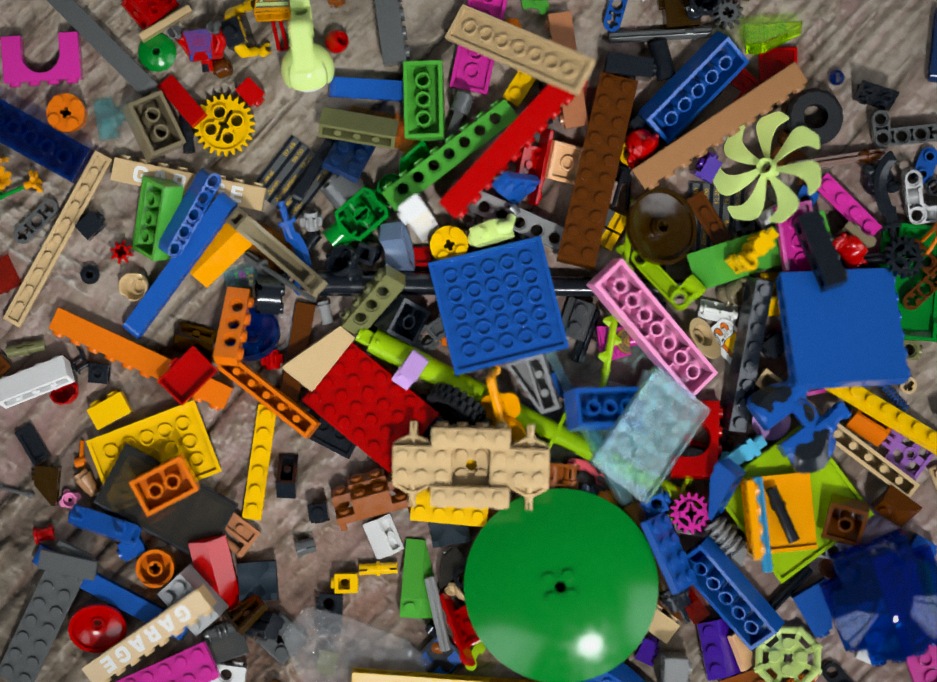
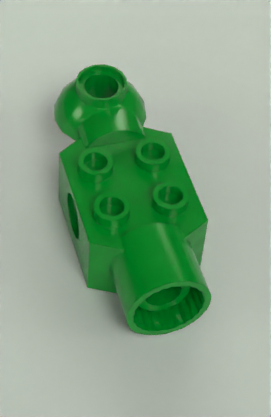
M392 173L383 176L378 182L376 190L363 187L334 212L336 220L322 231L334 247L341 244L349 245L353 240L363 241L391 217L390 205L381 193L384 191L383 187L390 181L395 183L399 180L398 174ZM405 184L398 185V192L404 195L408 192V187Z

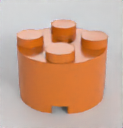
M62 93L55 95L47 105L46 116L48 123L53 128L63 133L72 134L85 126L88 120V110L84 102L78 97ZM68 110L71 112V115L66 117L63 113Z
M164 548L147 550L137 560L136 575L147 587L159 588L166 585L173 579L177 570L174 555ZM156 563L161 568L157 572L152 568Z

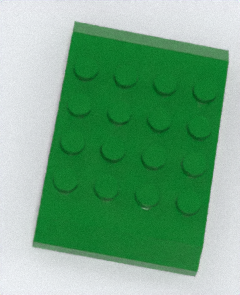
M901 223L902 227H896V233L900 238L907 236L908 240L915 238L920 241L934 226ZM883 227L881 230L879 252H885L884 248L889 247L888 243L891 241L889 229L883 231ZM935 232L922 243L927 249L937 236ZM936 243V245L934 246V248L931 250L932 255H933L936 259H937V243ZM923 256L925 260H922L921 263L924 267H928L931 264V259L928 256ZM884 263L878 264V268H890L889 265L884 266ZM919 269L920 272L911 278L901 279L900 275L895 277L896 282L894 286L899 298L897 305L898 311L901 312L900 323L901 329L904 330V339L937 342V290L915 310H906L901 302L903 296L926 275ZM937 271L935 272L936 277L930 280L933 283L934 287L936 286L934 282L937 280ZM923 283L920 286V291L923 294H927L930 291V286L927 283ZM915 290L913 291V293H915L916 295L913 298H907L908 306H914V300L919 297L920 300L922 299V297H920Z

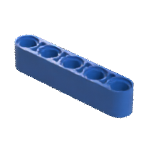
M333 77L329 85V97L404 102V81Z
M207 168L199 170L159 240L158 247L162 252L173 258L181 255L221 184L219 174Z

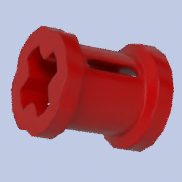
M53 524L38 529L33 527V537L36 544H40L41 541L56 540Z

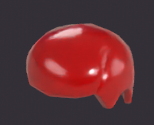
M75 380L71 384L51 391L49 397L55 404H71L78 397L79 385Z

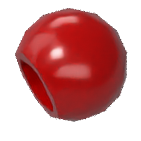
M340 29L331 30L325 37L326 48L334 54L342 53L348 47V36Z

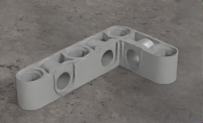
M908 166L904 168L901 172L905 216L913 224L937 222V199L924 201L921 173L914 167ZM915 173V178L908 181V175ZM919 210V215L916 218H912V212Z

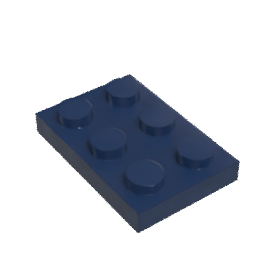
M335 140L323 162L322 168L336 175H341L357 184L376 147Z

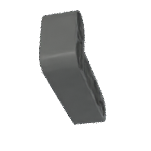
M883 110L874 112L869 118L871 141L877 148L937 142V134L930 135V132L937 130V123L891 128L889 115ZM876 115L883 117L884 122L882 125L876 123ZM917 129L922 130L924 133L922 140L918 139L915 135ZM897 132L904 133L905 139L903 142L898 141L896 138ZM878 134H883L886 137L884 144L878 142Z

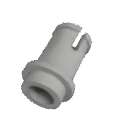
M328 300L318 302L316 308L319 309L322 325L333 323L334 320L330 309L331 303Z

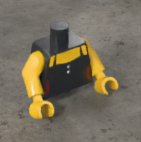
M246 0L243 2V5L239 4L227 9L224 21L220 22L227 47L242 58L258 55L266 57L271 54L272 51L266 50L270 46L269 43H265L257 48L248 19L244 13L245 11L250 12L254 10V7L251 6V1L253 0Z

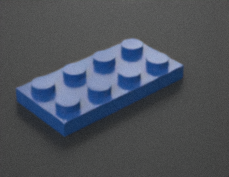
M666 511L642 522L643 531L672 595L698 582Z

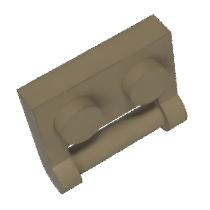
M850 221L835 234L836 237L842 232H846V235H854L862 241L866 248H871L876 244L874 236H867L856 223H851Z

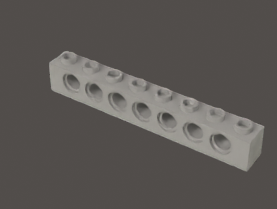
M454 179L450 189L458 182V180ZM482 191L480 193L482 198L475 205L471 203L467 207L469 209L467 215L474 218L478 215L483 217V222L497 219V211H506V206L510 205L511 207L512 204ZM487 202L490 206L489 211L481 212L478 208L479 204ZM519 208L520 213L516 218H522L525 225L522 228L513 227V231L519 233L517 237L523 240L537 237L532 234L531 228L534 225H538L542 228V234L539 236H541L544 249L548 246L553 249V253L558 255L564 227ZM551 233L559 235L560 240L558 243L553 244L549 241Z

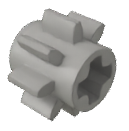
M317 209L304 210V215L300 214V227L305 226V231L308 232L319 230V226L323 225L322 213L318 214Z

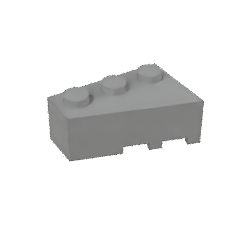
M545 354L506 364L541 414L562 408Z

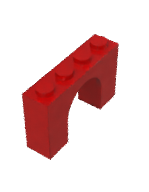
M673 399V417L671 421L694 422L701 425L708 434L709 445L703 454L696 457L671 456L669 478L710 480V476L714 471L713 466L718 461V456L722 454V445L719 444V437H722V426L719 425V418L723 417V407H720V401Z

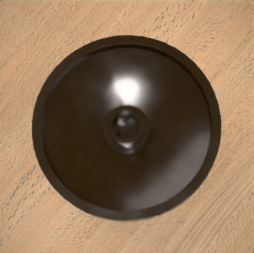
M655 188L643 192L631 203L626 216V233L632 248L642 259L649 263L663 266L679 262L690 253L696 241L697 224L693 210L681 195L669 189Z

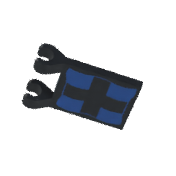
M429 622L425 626V631L433 636V638L420 652L411 644L405 646L404 652L428 673L452 674L462 664L459 658V649L450 641L451 650L445 651L443 654L434 653L431 650V645L434 642H438L435 625Z

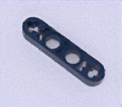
M937 8L934 12L927 81L937 83Z

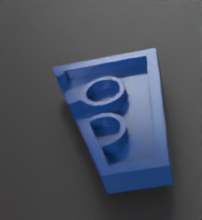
M504 172L492 185L497 192L512 204L515 203L517 205L528 194L535 191L536 186L541 181L535 175Z

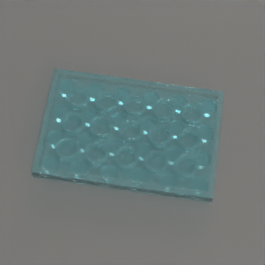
M654 366L589 462L641 503L647 505L711 409L662 369Z

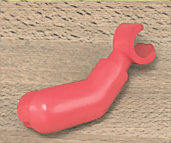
M570 458L566 463L580 465L577 471H585L590 476L592 475L598 485H603V483L598 481V476L607 478L604 473H598L597 469L588 460Z

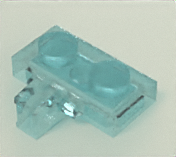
M112 99L94 102L100 141L120 138L118 127L122 126L121 122L127 121L123 112L120 113L119 109L114 108Z

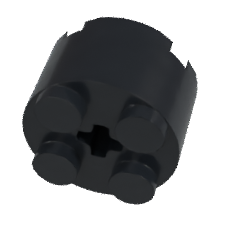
M257 275L254 299L257 302V305H254L255 314H283L284 303L282 302V296H285V284L273 276Z

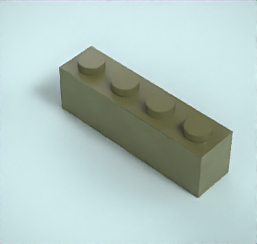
M323 107L319 121L318 137L394 150L399 120Z

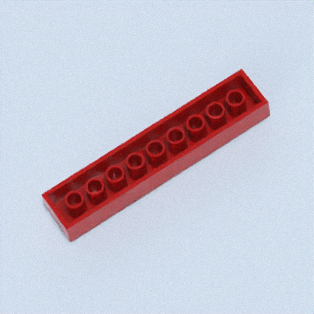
M586 80V82H585V84H584L582 90H583V89L586 87V85L588 84V82H589L588 80ZM548 84L438 202L439 205L455 220L458 217L462 219L469 212L467 207L471 203L475 205L482 198L480 193L484 189L488 191L493 186L494 178L497 175L501 176L509 169L507 166L509 162H515L522 155L521 150L524 146L529 148L535 141L534 136L537 133L541 135L549 125L547 122L550 119L555 120L562 111L560 108L564 104L568 106L575 95Z

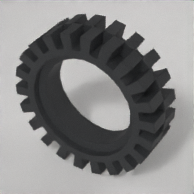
M436 383L426 398L427 404L435 409L439 415L443 416L444 420H449L450 424L454 423L457 425V422H468V425H476L477 422H483L487 415L484 407L478 401H474L475 398L469 397L468 393L465 391L461 392L457 387L455 389L453 385L449 384L448 386L447 383Z

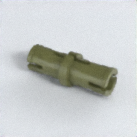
M44 338L32 342L22 341V344L6 346V354L8 359L21 355L29 356L31 353L46 351V344Z

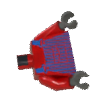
M210 21L206 25V29L185 31L183 34H180L181 28L177 25L174 26L173 30L172 28L167 30V36L170 39L176 38L177 43L185 51L191 62H201L202 73L213 72L212 60L223 58L227 44L219 21H216L214 24Z

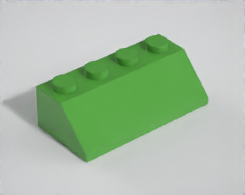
M442 60L403 61L405 139L444 141L445 102L444 64Z
M143 175L132 243L133 250L153 261L172 259L171 256L159 249L158 243L182 201L184 186L172 180Z

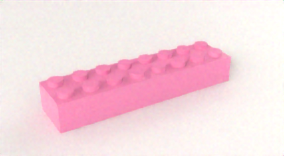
M613 258L587 284L682 398L693 399L718 374L715 368L622 258Z

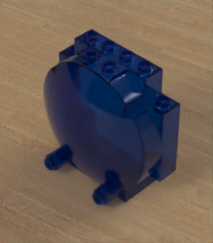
M900 528L860 543L859 547L853 546L829 555L837 577L822 582L819 586L845 651L866 650L871 665L880 667L887 664L888 660H891L892 663L900 664L907 661V658L910 656H922L926 654V650H929V645H937V562L929 543L911 548L906 533Z

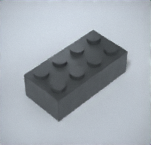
M375 0L384 67L403 65V61L410 59L409 47L404 44V40H408L406 26L402 27L401 21H405L403 7H399V2H402V0Z

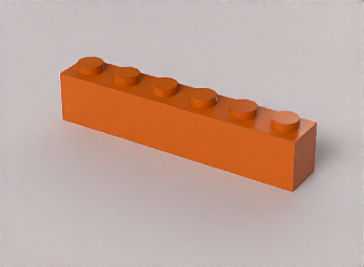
M243 360L239 361L238 367L220 364L216 366L218 370L304 438H310L320 426L321 422Z

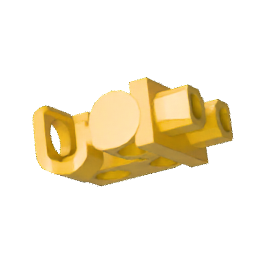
M772 227L752 234L747 238L748 242L743 244L741 251L737 255L735 253L731 254L724 261L736 274L754 270L758 266L757 258L764 256L768 250L776 245L773 241L779 234Z

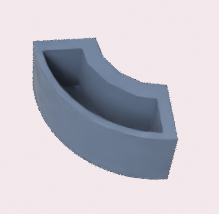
M399 221L381 224L378 239L385 251V265L387 264L399 272H415L414 249L404 223Z

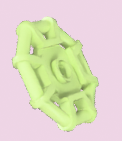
M782 626L777 634L756 647L754 672L758 673L766 682H781L782 678L790 677L795 682H811L822 673L821 649L823 646L804 629L805 626ZM782 634H796L795 639L782 638ZM777 636L779 641L771 648L768 647L767 644ZM801 637H802L811 647H809V648L806 649V648L799 642L800 639H801ZM763 651L769 653V663L763 664ZM814 653L813 665H809L808 654ZM791 654L793 661L785 663L783 661L785 659L784 655ZM771 668L777 675L776 679L774 680L766 670ZM805 670L810 671V672L800 681V679L798 678V676H799L800 674H802Z

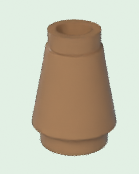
M86 467L73 476L74 482L90 497L100 491L91 471H88Z

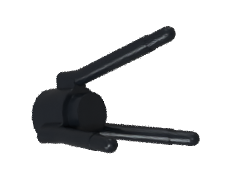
M618 166L615 179L617 187L612 207L616 206L621 185L626 183L625 209L628 210L632 176L630 175L631 170L626 167Z

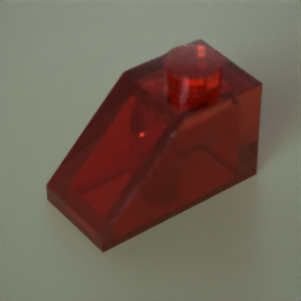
M688 587L692 603L685 607L689 618L696 626L710 615V612L691 588Z

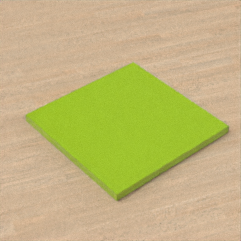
M801 424L761 455L745 465L743 469L746 473L743 478L796 473L788 458L783 457L776 447L803 426ZM832 457L825 468L810 473L818 549L771 553L772 572L781 584L838 542L821 537L833 493L865 502ZM739 483L725 509L746 536L741 485ZM870 509V513H869L868 519L874 515V513L871 511V509Z

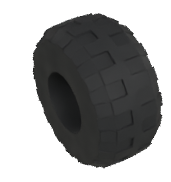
M820 88L806 89L799 92L791 99L785 111V114L789 117V120L785 121L789 133L796 127L805 126L819 136L820 145L826 144L836 137L841 129L844 118L843 109L838 99L827 90ZM815 106L823 112L824 123L820 128H811L805 123L804 111L807 107Z

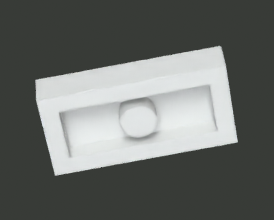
M390 513L363 524L377 559L393 555L404 549Z

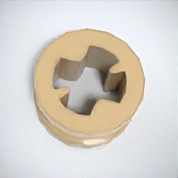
M909 377L907 382H912L911 389L909 391L907 388L904 389V383L898 384L899 390L905 394L913 393L917 388L916 380Z

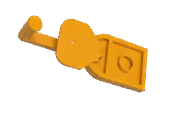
M499 366L490 367L486 378L489 394L482 398L481 406L486 410V417L492 420L489 426H496V423H507V426H512V444L526 437L524 426L515 419L521 412L520 401L513 392L499 393L496 376L500 374L501 369Z

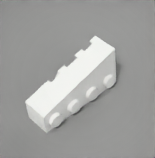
M417 194L398 207V217L405 226L407 224L411 226L422 242L440 228Z

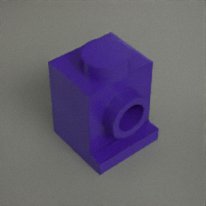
M708 152L707 155L698 159L696 170H691L690 173L705 182L712 183L722 162L717 160V155Z
M652 635L644 636L634 654V658L653 667L652 657L656 658L660 649L657 647L659 639Z

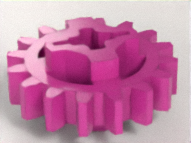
M687 492L686 497L679 494L680 500L674 499L673 501L676 505L670 506L674 512L670 513L669 516L675 518L671 521L672 524L678 523L676 529L679 530L683 527V533L685 534L687 530L694 534V529L701 532V526L707 527L705 521L710 520L707 516L709 509L706 508L709 502L703 503L705 497L701 496L698 499V493L696 492L693 496H691L690 492ZM693 500L697 501L702 508H696ZM685 502L683 509L678 510L679 506ZM690 507L693 511H695V514H692L691 519L688 515L685 514L689 511ZM702 516L700 522L696 524V519ZM679 518H685L688 526L681 523Z

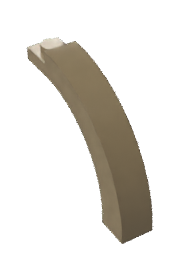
M237 206L225 220L314 298L327 286L328 283L240 207Z

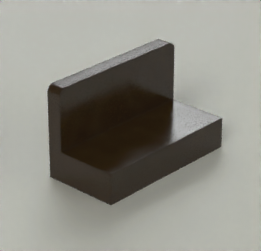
M180 322L175 334L173 350L186 353L192 346H195L210 360L217 331Z

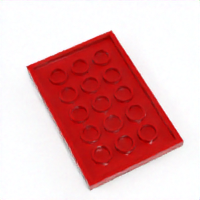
M351 343L312 392L309 391L302 401L392 474L394 441L409 434L410 421H413V428L414 421H418L417 432L422 436L439 416V413L409 388L405 390L392 381V374L354 343Z

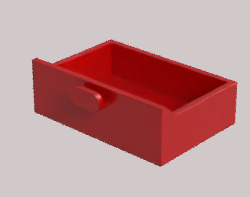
M192 346L180 359L176 357L169 364L171 368L157 382L184 406L219 370L195 346Z

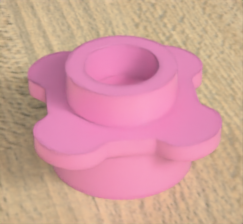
M65 489L59 505L70 508V510L73 509L74 505L81 499L80 493H73L69 489Z

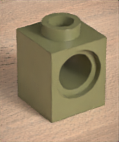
M903 340L904 347L908 344L912 347V353L907 355V360H919V356H922L920 341Z

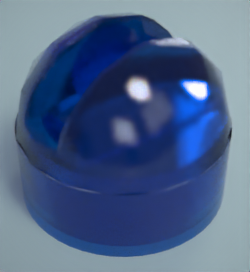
M834 70L829 74L828 79L832 85L838 86L844 82L845 77L842 71ZM836 73H839V82H836Z

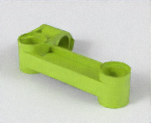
M635 251L631 255L633 266L678 311L686 309L707 289L694 274L678 286L659 265L645 260L642 263H637L635 259L639 255ZM681 296L685 301L682 304H677L674 302L675 298Z

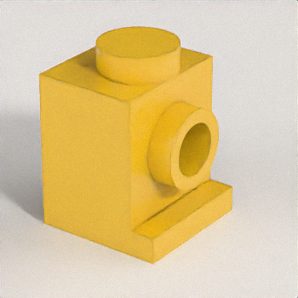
M358 572L335 573L334 577H331V589H335V594L358 593ZM347 579L348 585H342L341 580Z

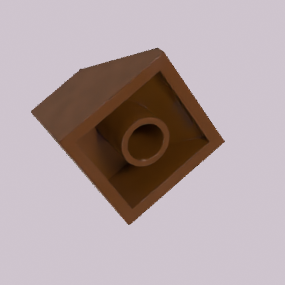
M833 493L821 537L859 547L870 513V503Z

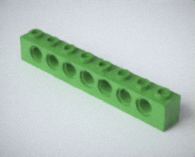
M499 99L490 105V111L487 113L482 111L474 117L476 121L473 124L466 123L459 129L461 131L460 134L456 137L452 134L444 140V146L441 148L436 146L432 149L427 159L420 158L413 164L415 166L414 169L410 172L406 169L399 174L397 182L393 183L390 181L386 184L381 194L392 209L396 212L398 207L415 194H420L512 124L518 116L505 99L502 102ZM490 115H498L500 122L492 124L490 122ZM482 126L485 131L484 135H476L474 128ZM462 137L469 140V146L466 148L459 145V139ZM451 149L454 152V157L446 159L443 154L444 150ZM430 161L438 163L439 168L437 171H431L428 168ZM416 172H420L423 175V181L420 183L413 180V174ZM400 184H405L408 187V192L404 195L400 194L397 190Z

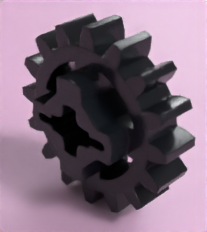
M907 236L897 237L894 241L888 243L889 247L884 248V251L887 252L886 255H883V258L887 259L884 266L889 265L888 272L894 271V277L900 275L901 279L911 278L920 272L919 269L924 266L920 263L922 260H925V257L921 256L924 250L918 249L920 243L914 244L913 238L908 240Z

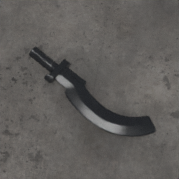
M889 151L880 160L875 170L873 188L878 209L882 215H885L886 226H882L883 231L889 229L890 239L894 241L898 237L896 227H902V225L897 220L896 207L892 205L887 190L889 171L897 161L893 152Z

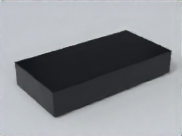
M32 423L14 433L33 465L51 456Z

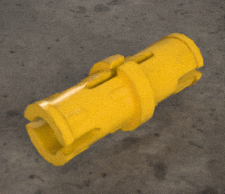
M380 561L366 564L359 563V576L398 574L397 562L380 563Z

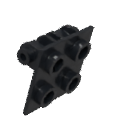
M863 80L861 84L857 85V92L852 100L858 101L863 105L867 104L876 107L879 110L889 111L900 92Z

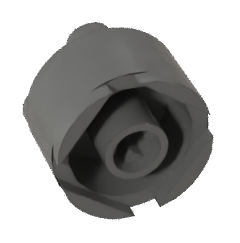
M335 174L320 191L338 209L360 189L366 187L361 178L356 184L341 175Z

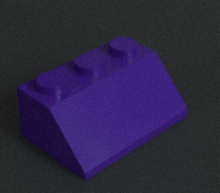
M721 617L695 621L706 679L711 681L741 673L727 638L728 635L734 632Z

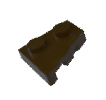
M255 594L246 601L236 604V609L232 611L225 610L222 614L237 633L242 636L269 607Z

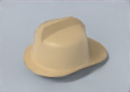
M701 318L692 319L689 329L685 334L703 355L710 359H717L721 354V347L710 326Z

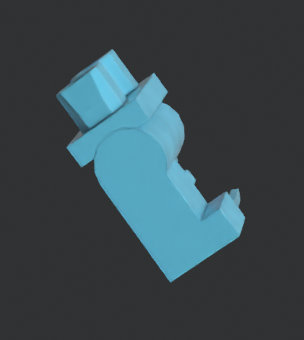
M758 434L752 438L745 437L742 439L743 443L734 446L731 452H722L721 456H718V461L729 457L737 465H740L744 461L752 460L754 456L758 457L761 455L760 449L766 446L767 442L762 435Z

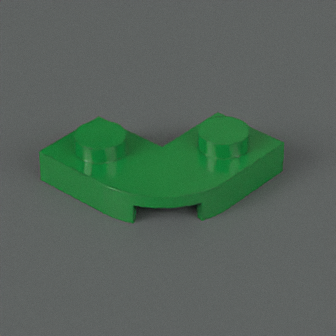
M418 140L402 154L399 161L400 174L406 169L410 172L415 168L413 165L420 158L425 160L430 156L429 152L431 150L424 141ZM416 172L413 174V180L420 183L423 181V175L420 172Z

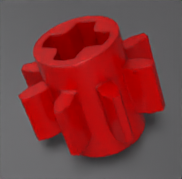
M124 240L122 245L115 242L116 247L110 249L114 253L111 259L118 258V264H121L122 260L129 263V256H134L130 252L133 246L127 247ZM123 248L126 251V255L120 257L121 255L118 253V250Z
M278 350L264 351L265 356H260L261 365H266V370L280 369V363H284V356L279 354Z

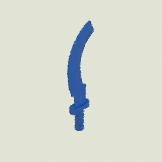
M279 201L277 205L282 222L278 223V227H282L285 240L291 244L296 256L311 268V259L307 246L301 235L295 232L293 226L296 218L294 216L290 219L285 201ZM295 281L294 284L300 288V284Z

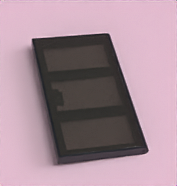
M126 443L93 504L127 522L136 524L143 531L189 556L191 554L188 542L222 535L238 503L200 482L201 487L198 491L147 517L129 482L132 478L163 462Z

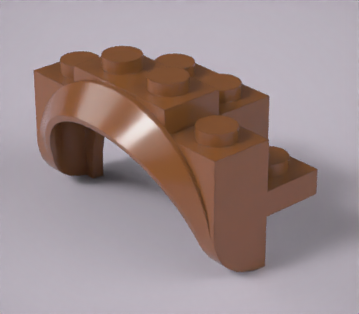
M375 468L362 474H353L347 478L345 486L339 485L330 490L336 512V520L341 531L348 530V523L399 509L408 508L409 513H411V507L408 506V493L393 486L392 474L385 472L384 468ZM390 491H393L396 494L391 496Z

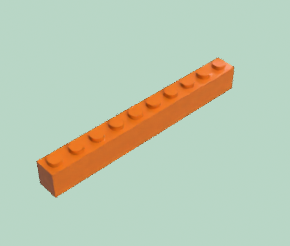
M58 307L49 326V329L53 330V335L60 338L66 336L70 338L69 342L77 346L81 344L88 346V351L94 354H98V352L105 354V359L111 362L118 360L122 362V367L131 371L135 368L140 371V375L146 378L152 376L158 381L171 368L169 364L173 359L61 307ZM211 378L191 399L200 403L204 400L210 403L209 407L219 411L220 408H226L234 388Z

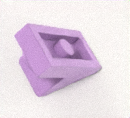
M413 349L391 380L405 390H408L411 384L416 382L429 359Z

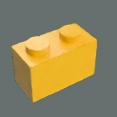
M518 71L503 94L502 99H505L510 105L518 109L537 79Z
M115 390L106 395V400L101 402L98 399L89 404L91 408L87 409V412L97 430H101L133 412L123 391L117 392Z

